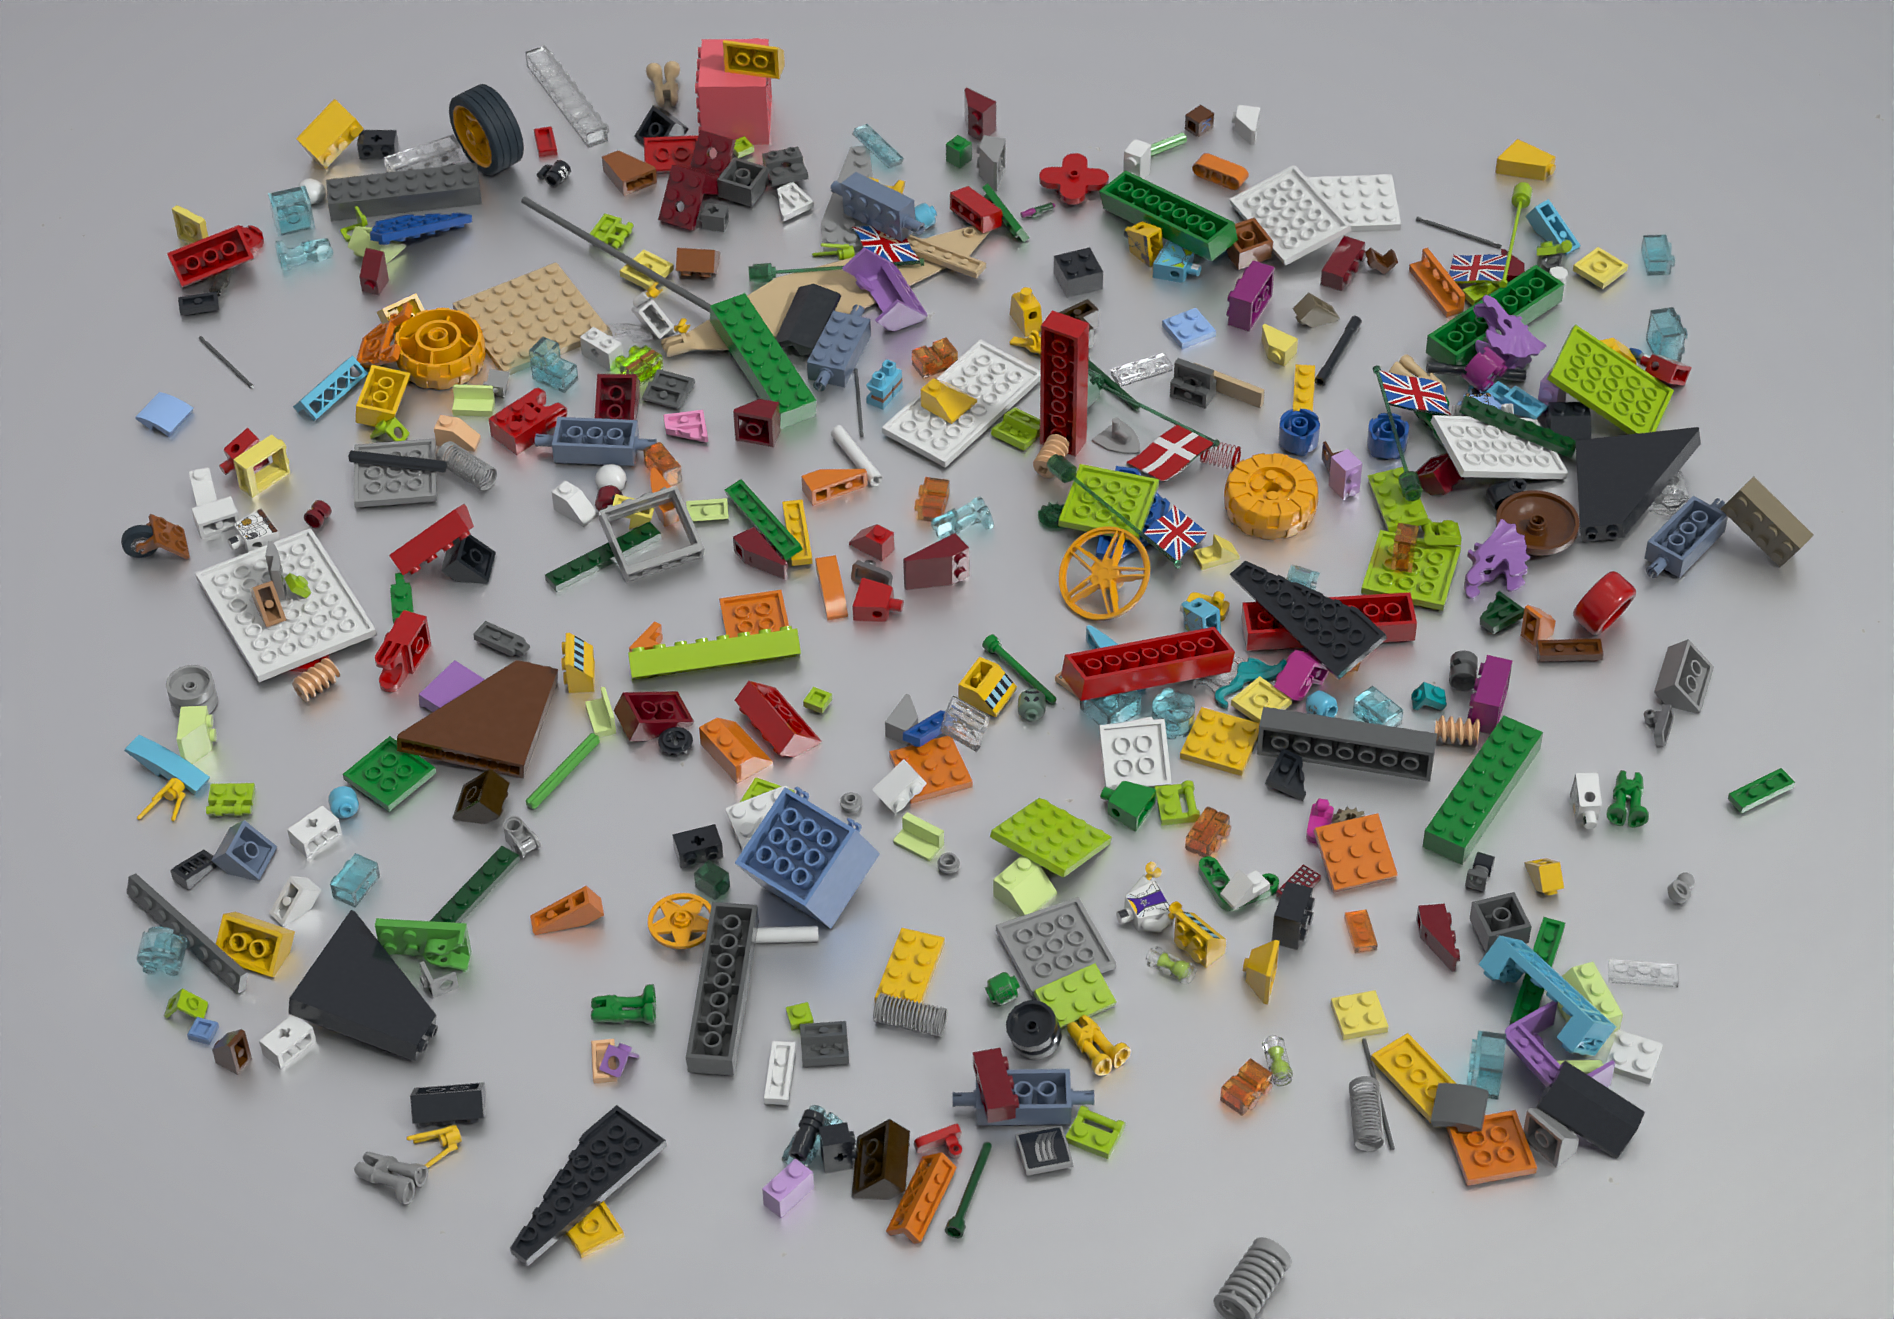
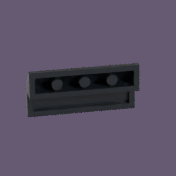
M814 283L799 287L776 336V340L781 348L793 346L801 356L811 354L831 314L835 311L841 294Z
M1567 1061L1560 1065L1554 1081L1544 1089L1536 1107L1615 1159L1620 1156L1638 1130L1645 1111Z

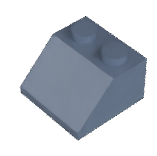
M243 820L229 828L211 861L227 874L258 881L278 846Z

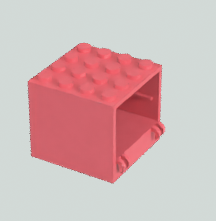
M702 39L701 47H698V58H700L697 59V70L699 71H696V82L698 83H695V94L698 96L696 97V108L700 111L697 113V121L701 125L699 126V131H708L734 140L745 136L752 145H769L772 108L771 78L725 72L723 53L724 40L769 46V39Z

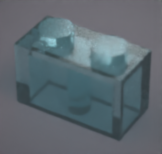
M1643 235L1641 252L1647 276L1670 275L1671 268L1675 266V256L1671 255L1672 245L1671 242H1668L1667 235Z
M1373 685L1354 698L1353 713L1364 722L1398 727L1402 724L1403 709Z
M355 853L350 860L346 861L339 874L331 880L330 887L333 898L356 908L380 878L378 863Z

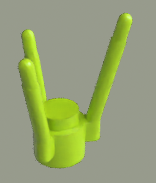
M821 243V247L839 249L837 251L812 253L813 257L837 255L838 260H845L855 256L854 247L849 244Z

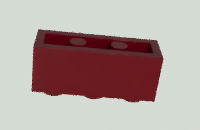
M1343 236L1321 270L1320 285L1342 291L1346 285H1349L1353 273H1357L1360 262H1364L1366 258L1365 242Z
M1001 1048L973 1052V1069L987 1122L993 1123L1015 1119L1016 1109L1019 1108V1100L1017 1094L1012 1092V1089H1014L1013 1077L1007 1074V1070H1009L1007 1056L1002 1055Z

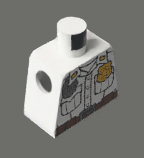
M262 508L235 523L236 536L229 538L228 544L232 550L243 546L248 553L266 546L268 541H273V543L279 541V531Z
M1598 772L1576 773L1570 792L1575 821L1583 822L1586 829H1592L1597 826V820L1602 808Z

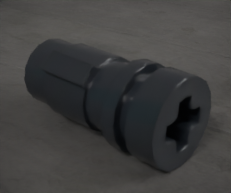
M811 1109L804 1111L798 1125L799 1130L793 1139L789 1155L792 1158H796L798 1161L807 1160L816 1137L819 1135V1127L824 1126L826 1122L823 1114Z

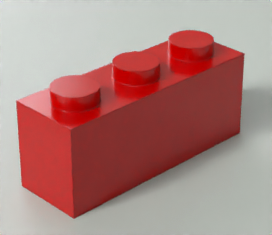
M966 186L950 192V209L980 232L985 233L1002 226V210L971 187Z

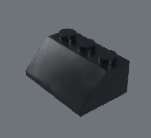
M485 1082L414 1088L410 1095L412 1124L418 1123L419 1127L432 1126L433 1122L441 1121L442 1125L456 1124V1120H466V1123L480 1122V1118L485 1116Z

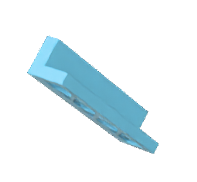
M352 355L297 402L293 408L297 412L304 409L315 421L363 379L368 372ZM354 366L361 375L351 377L350 368ZM337 379L346 380L345 389L337 388ZM325 390L333 391L332 400L324 399ZM311 402L320 403V411L318 413H315L309 406Z

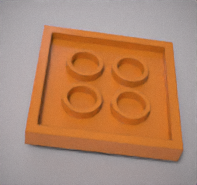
M782 590L719 598L725 633L729 635V638L738 637L737 634L742 632H750V635L759 634V630L771 629V632L780 631V627L789 626Z
M951 735L932 739L920 747L911 745L889 751V757L894 768L904 759L927 783L922 791L910 800V804L973 787V781Z
M1378 813L1316 827L1313 830L1333 893L1397 878L1398 873Z
M1516 1110L1485 1115L1482 1131L1459 1132L1456 1126H1446L1467 1186L1530 1175L1537 1172L1535 1160Z

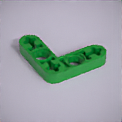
M1207 856L1201 858L1198 872L1222 909L1226 911L1234 910L1220 896L1222 890L1230 881L1229 877L1214 857ZM1271 873L1263 874L1262 876L1273 886H1270L1268 891L1241 907L1275 895L1279 889V878ZM1220 880L1223 881L1225 884L1223 886L1218 887L1215 886L1213 882Z

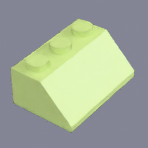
M1594 962L1572 967L1562 975L1572 987L1616 1026L1612 1033L1617 1032L1618 1029L1620 1030L1623 1013ZM1558 1002L1557 1007L1567 1024L1571 1016L1562 1010L1563 1006Z

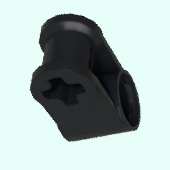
M1514 478L1506 482L1493 484L1486 490V496L1497 511L1500 504L1506 498L1526 491L1527 483L1521 478Z

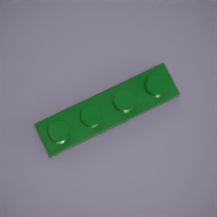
M988 183L982 187L986 192L984 197L1002 210V221L1007 227L1012 226L1009 230L1015 238L1020 237L1023 242L1027 241L1030 237L991 186Z

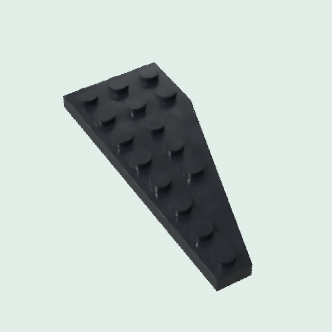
M1244 561L1230 573L1231 578L1338 680L1387 639L1386 634L1358 608L1349 607L1337 599L1328 598L1323 593L1302 584L1288 581L1285 577L1267 572L1266 569L1248 561Z
M616 1105L582 1134L577 1148L571 1151L568 1156V1162L563 1169L559 1170L543 1195L542 1203L532 1212L533 1217L528 1225L522 1228L511 1245V1254L529 1266L667 1146L666 1140Z

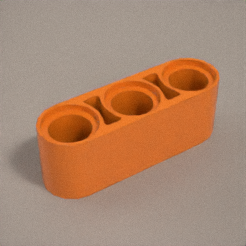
M1208 153L1202 154L1192 166L1196 176L1231 190H1238L1249 177V173L1244 167Z

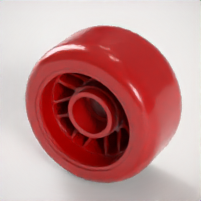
M1611 571L1595 583L1583 596L1573 611V617L1589 633L1599 635L1612 625L1628 608L1636 596V589L1618 572Z

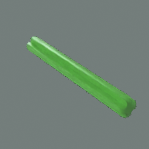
M594 733L589 734L526 799L527 807H530L532 810L536 809L600 743L599 736Z

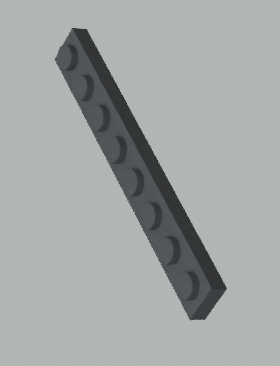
M135 873L128 877L127 894L131 899L137 902L143 910L147 911L158 923L166 928L171 935L175 936L200 961L204 962L237 993L245 991L248 973L140 876Z

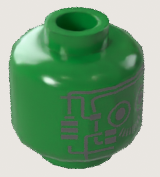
M1002 972L988 979L985 990L992 1004L997 1003L999 1006H1002L1018 997L1017 989L1020 988V985L1015 975L1010 977L1007 972Z

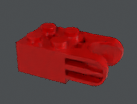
M535 388L488 418L491 436L514 454L519 455L535 444L536 433L547 434L548 431L556 427L557 417H567V408L561 403L545 406L546 392L541 388Z
M403 610L401 615L395 619L391 631L386 633L384 642L375 655L376 666L383 668L379 677L380 688L383 691L396 692L399 690L408 674H414L429 650L431 639L427 616Z

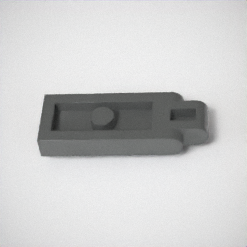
M484 621L473 634L475 641L509 656L516 654L523 657L530 649V645L526 643L523 637L487 621Z

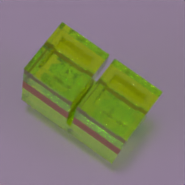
M634 345L628 351L629 356L627 358L623 355L615 358V365L620 370V373L637 374L641 382L640 386L647 382L649 378H653L657 369L664 370L662 355L646 345L641 348Z

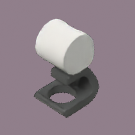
M1560 253L1544 255L1540 268L1563 282L1565 288L1568 271L1560 267L1562 255ZM1550 259H1557L1555 263L1547 264Z

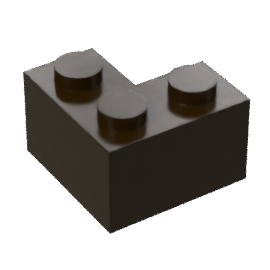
M1089 299L1059 312L1089 323V348L1094 346V329L1099 327V309Z

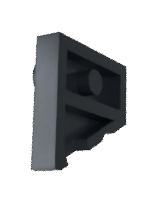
M1282 748L1265 784L1304 801L1306 791H1304L1305 778L1302 771V757Z

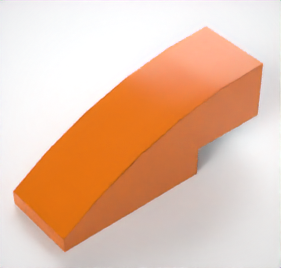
M655 467L651 468L652 493L660 491L663 487H666V489L670 488L671 486ZM672 501L655 507L656 514L664 527L679 521V516Z
M836 555L815 558L816 572L827 620L848 617Z

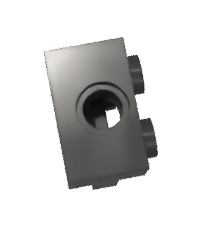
M798 146L762 153L763 166L768 167L769 182L772 186L809 179L807 169L803 163V156Z
M1177 358L1174 362V377L1170 382V397L1206 409L1216 395L1217 380L1214 379V370Z

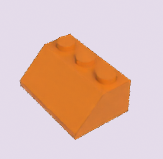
M715 718L699 727L700 744L737 784L773 764V761L737 722Z

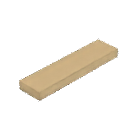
M1214 370V379L1217 380V392L1253 406L1262 407L1264 404V389Z

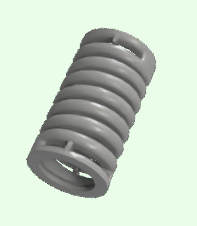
M1264 1237L1256 1238L1253 1241V1245L1249 1247L1234 1271L1230 1274L1229 1279L1225 1281L1224 1286L1219 1290V1294L1214 1297L1213 1303L1217 1311L1225 1319H1255L1256 1314L1259 1313L1265 1301L1270 1297V1293L1274 1291L1275 1286L1284 1277V1272L1288 1271L1292 1264L1288 1252L1271 1239Z

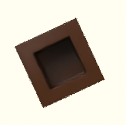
M1199 105L1185 115V130L1197 137H1200L1214 126V112L1202 105Z

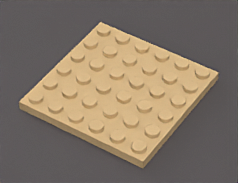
M557 262L453 303L454 310L463 311L478 322L485 340V352L500 371L509 372L510 375L581 347L580 337L592 327L610 335L609 328Z

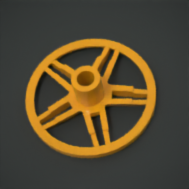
M1111 526L1092 529L1078 537L1068 548L1062 559L1059 569L1061 594L1067 605L1082 617L1096 621L1117 618L1131 610L1143 596L1150 577L1149 556L1141 541L1127 530ZM1114 534L1102 561L1080 547L1086 541L1096 536ZM1120 535V537H1119V539H1118V542H1117V545H1116V547H1115L1116 540H1117L1118 536ZM1126 538L1132 541L1138 548L1144 568L1118 566ZM1114 547H1115V550H1114L1112 559H1110V556H1111V554H1112V551H1113V549H1114ZM1077 550L1095 561L1091 567L1075 553ZM1072 557H1075L1091 575L1069 592L1066 581L1067 569ZM1121 571H1143V574L1123 575ZM1142 580L1132 600L1119 609L1117 590L1123 586L1124 582ZM1090 582L1092 583L1090 586H1088V587H1086L1085 589H1083L1082 591H1080L1082 588H1084V587H1085L1086 585H1088ZM1101 589L1108 613L1093 614L1084 611L1075 602ZM1078 590L1080 591L1079 593H1077L1076 595H1074V596L1071 598V596H1072L1073 594H1075ZM1107 590H1110L1111 601H1112V606H1113V611H1114V612H1111V609H1110V606H1109L1110 603H1109L1108 596H1107V592H1106Z

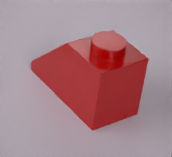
M876 524L862 529L849 542V545L883 562L895 550L894 532Z

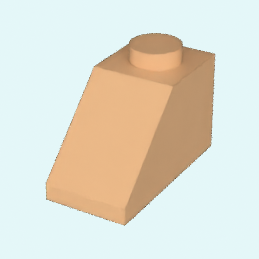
M440 415L434 427L437 446H442L445 442L452 441L464 450L475 452L481 439L479 433L457 417Z

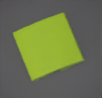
M1014 407L1004 414L1002 422L992 428L991 435L1024 451L1040 437V419Z

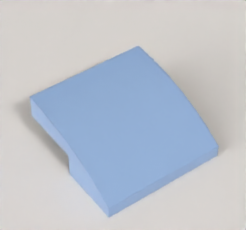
M159 392L135 419L151 430L154 427L169 437L188 418L194 408L174 396Z

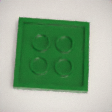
M389 736L344 772L343 779L390 812L435 775L436 768L418 755L397 751V740Z

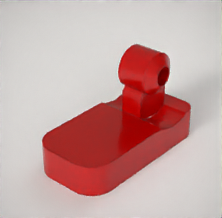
M956 1123L918 1137L914 1140L913 1145L919 1154L946 1144L950 1157L958 1158L962 1153V1146L958 1141L962 1131L959 1124Z

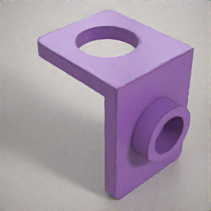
M619 1043L618 1046L609 1044L599 1069L619 1078L622 1075L628 1057L639 1058V1054L632 1052V1047ZM612 1056L618 1057L620 1061L619 1067L615 1070L610 1069L608 1066V1060Z

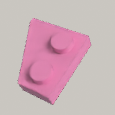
M703 410L663 415L666 434L708 442Z

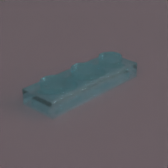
M868 124L854 128L852 134L886 167L890 169L902 164L904 158Z

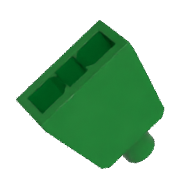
M1121 781L1116 790L1105 786L1100 798L1108 801V815L1136 832L1156 804V789L1128 781Z

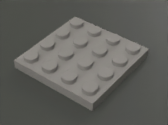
M435 438L354 445L355 451L436 460ZM354 463L355 508L437 501L436 472Z
M1079 897L996 925V932L1032 998L1035 997L1034 990L1096 963L1101 973L1116 969V962Z

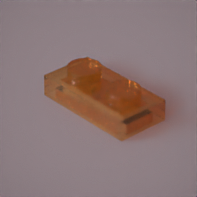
M1367 909L1345 912L1344 919L1354 952L1376 951L1378 944Z

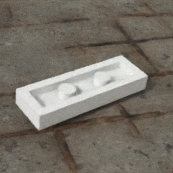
M772 1041L764 1104L788 1105L796 1051L795 1042Z

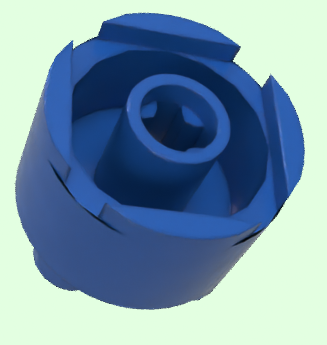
M1293 409L1286 411L1280 418L1279 446L1300 457L1314 450L1319 443L1320 423L1318 416L1308 409H1300V411L1294 412Z
M1381 413L1374 420L1372 418L1369 422L1367 447L1371 456L1375 458L1400 459L1407 449L1408 422H1404L1401 420V416L1394 413Z

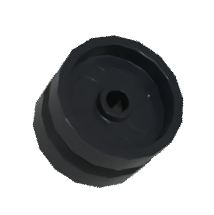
M1037 1000L1023 1001L1016 1005L1008 1014L1006 1021L1007 1034L1017 1053L1024 1058L1032 1060L1044 1059L1053 1054L1059 1047L1062 1038L1061 1027L1051 1007L1044 1002Z

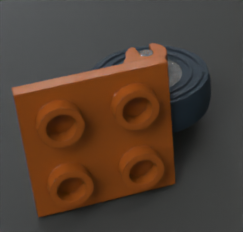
M150 514L148 516L149 523L132 526L122 535V548L131 557L144 558L155 553L158 548H162L187 560L190 558L184 529L179 525L166 521L162 517Z

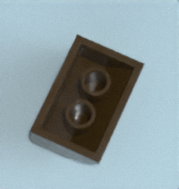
M888 1119L857 1136V1158L854 1163L852 1197L889 1200L906 1190L910 1131Z

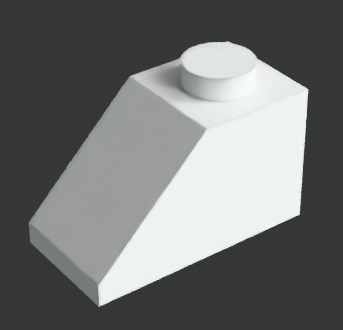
M1238 105L1237 112H1233L1232 123H1235V131L1250 145H1255L1260 119V107Z
M209 467L189 471L196 505L201 506L217 501Z
M566 480L552 491L554 510L585 527L598 516L597 511L581 489Z
M290 876L269 914L282 926H287L312 908L322 890L309 878Z

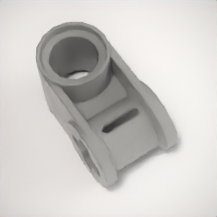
M510 816L505 819L503 823L505 840L514 849L515 853L519 854L521 859L533 849L538 850L541 848L537 835L528 828L520 817Z

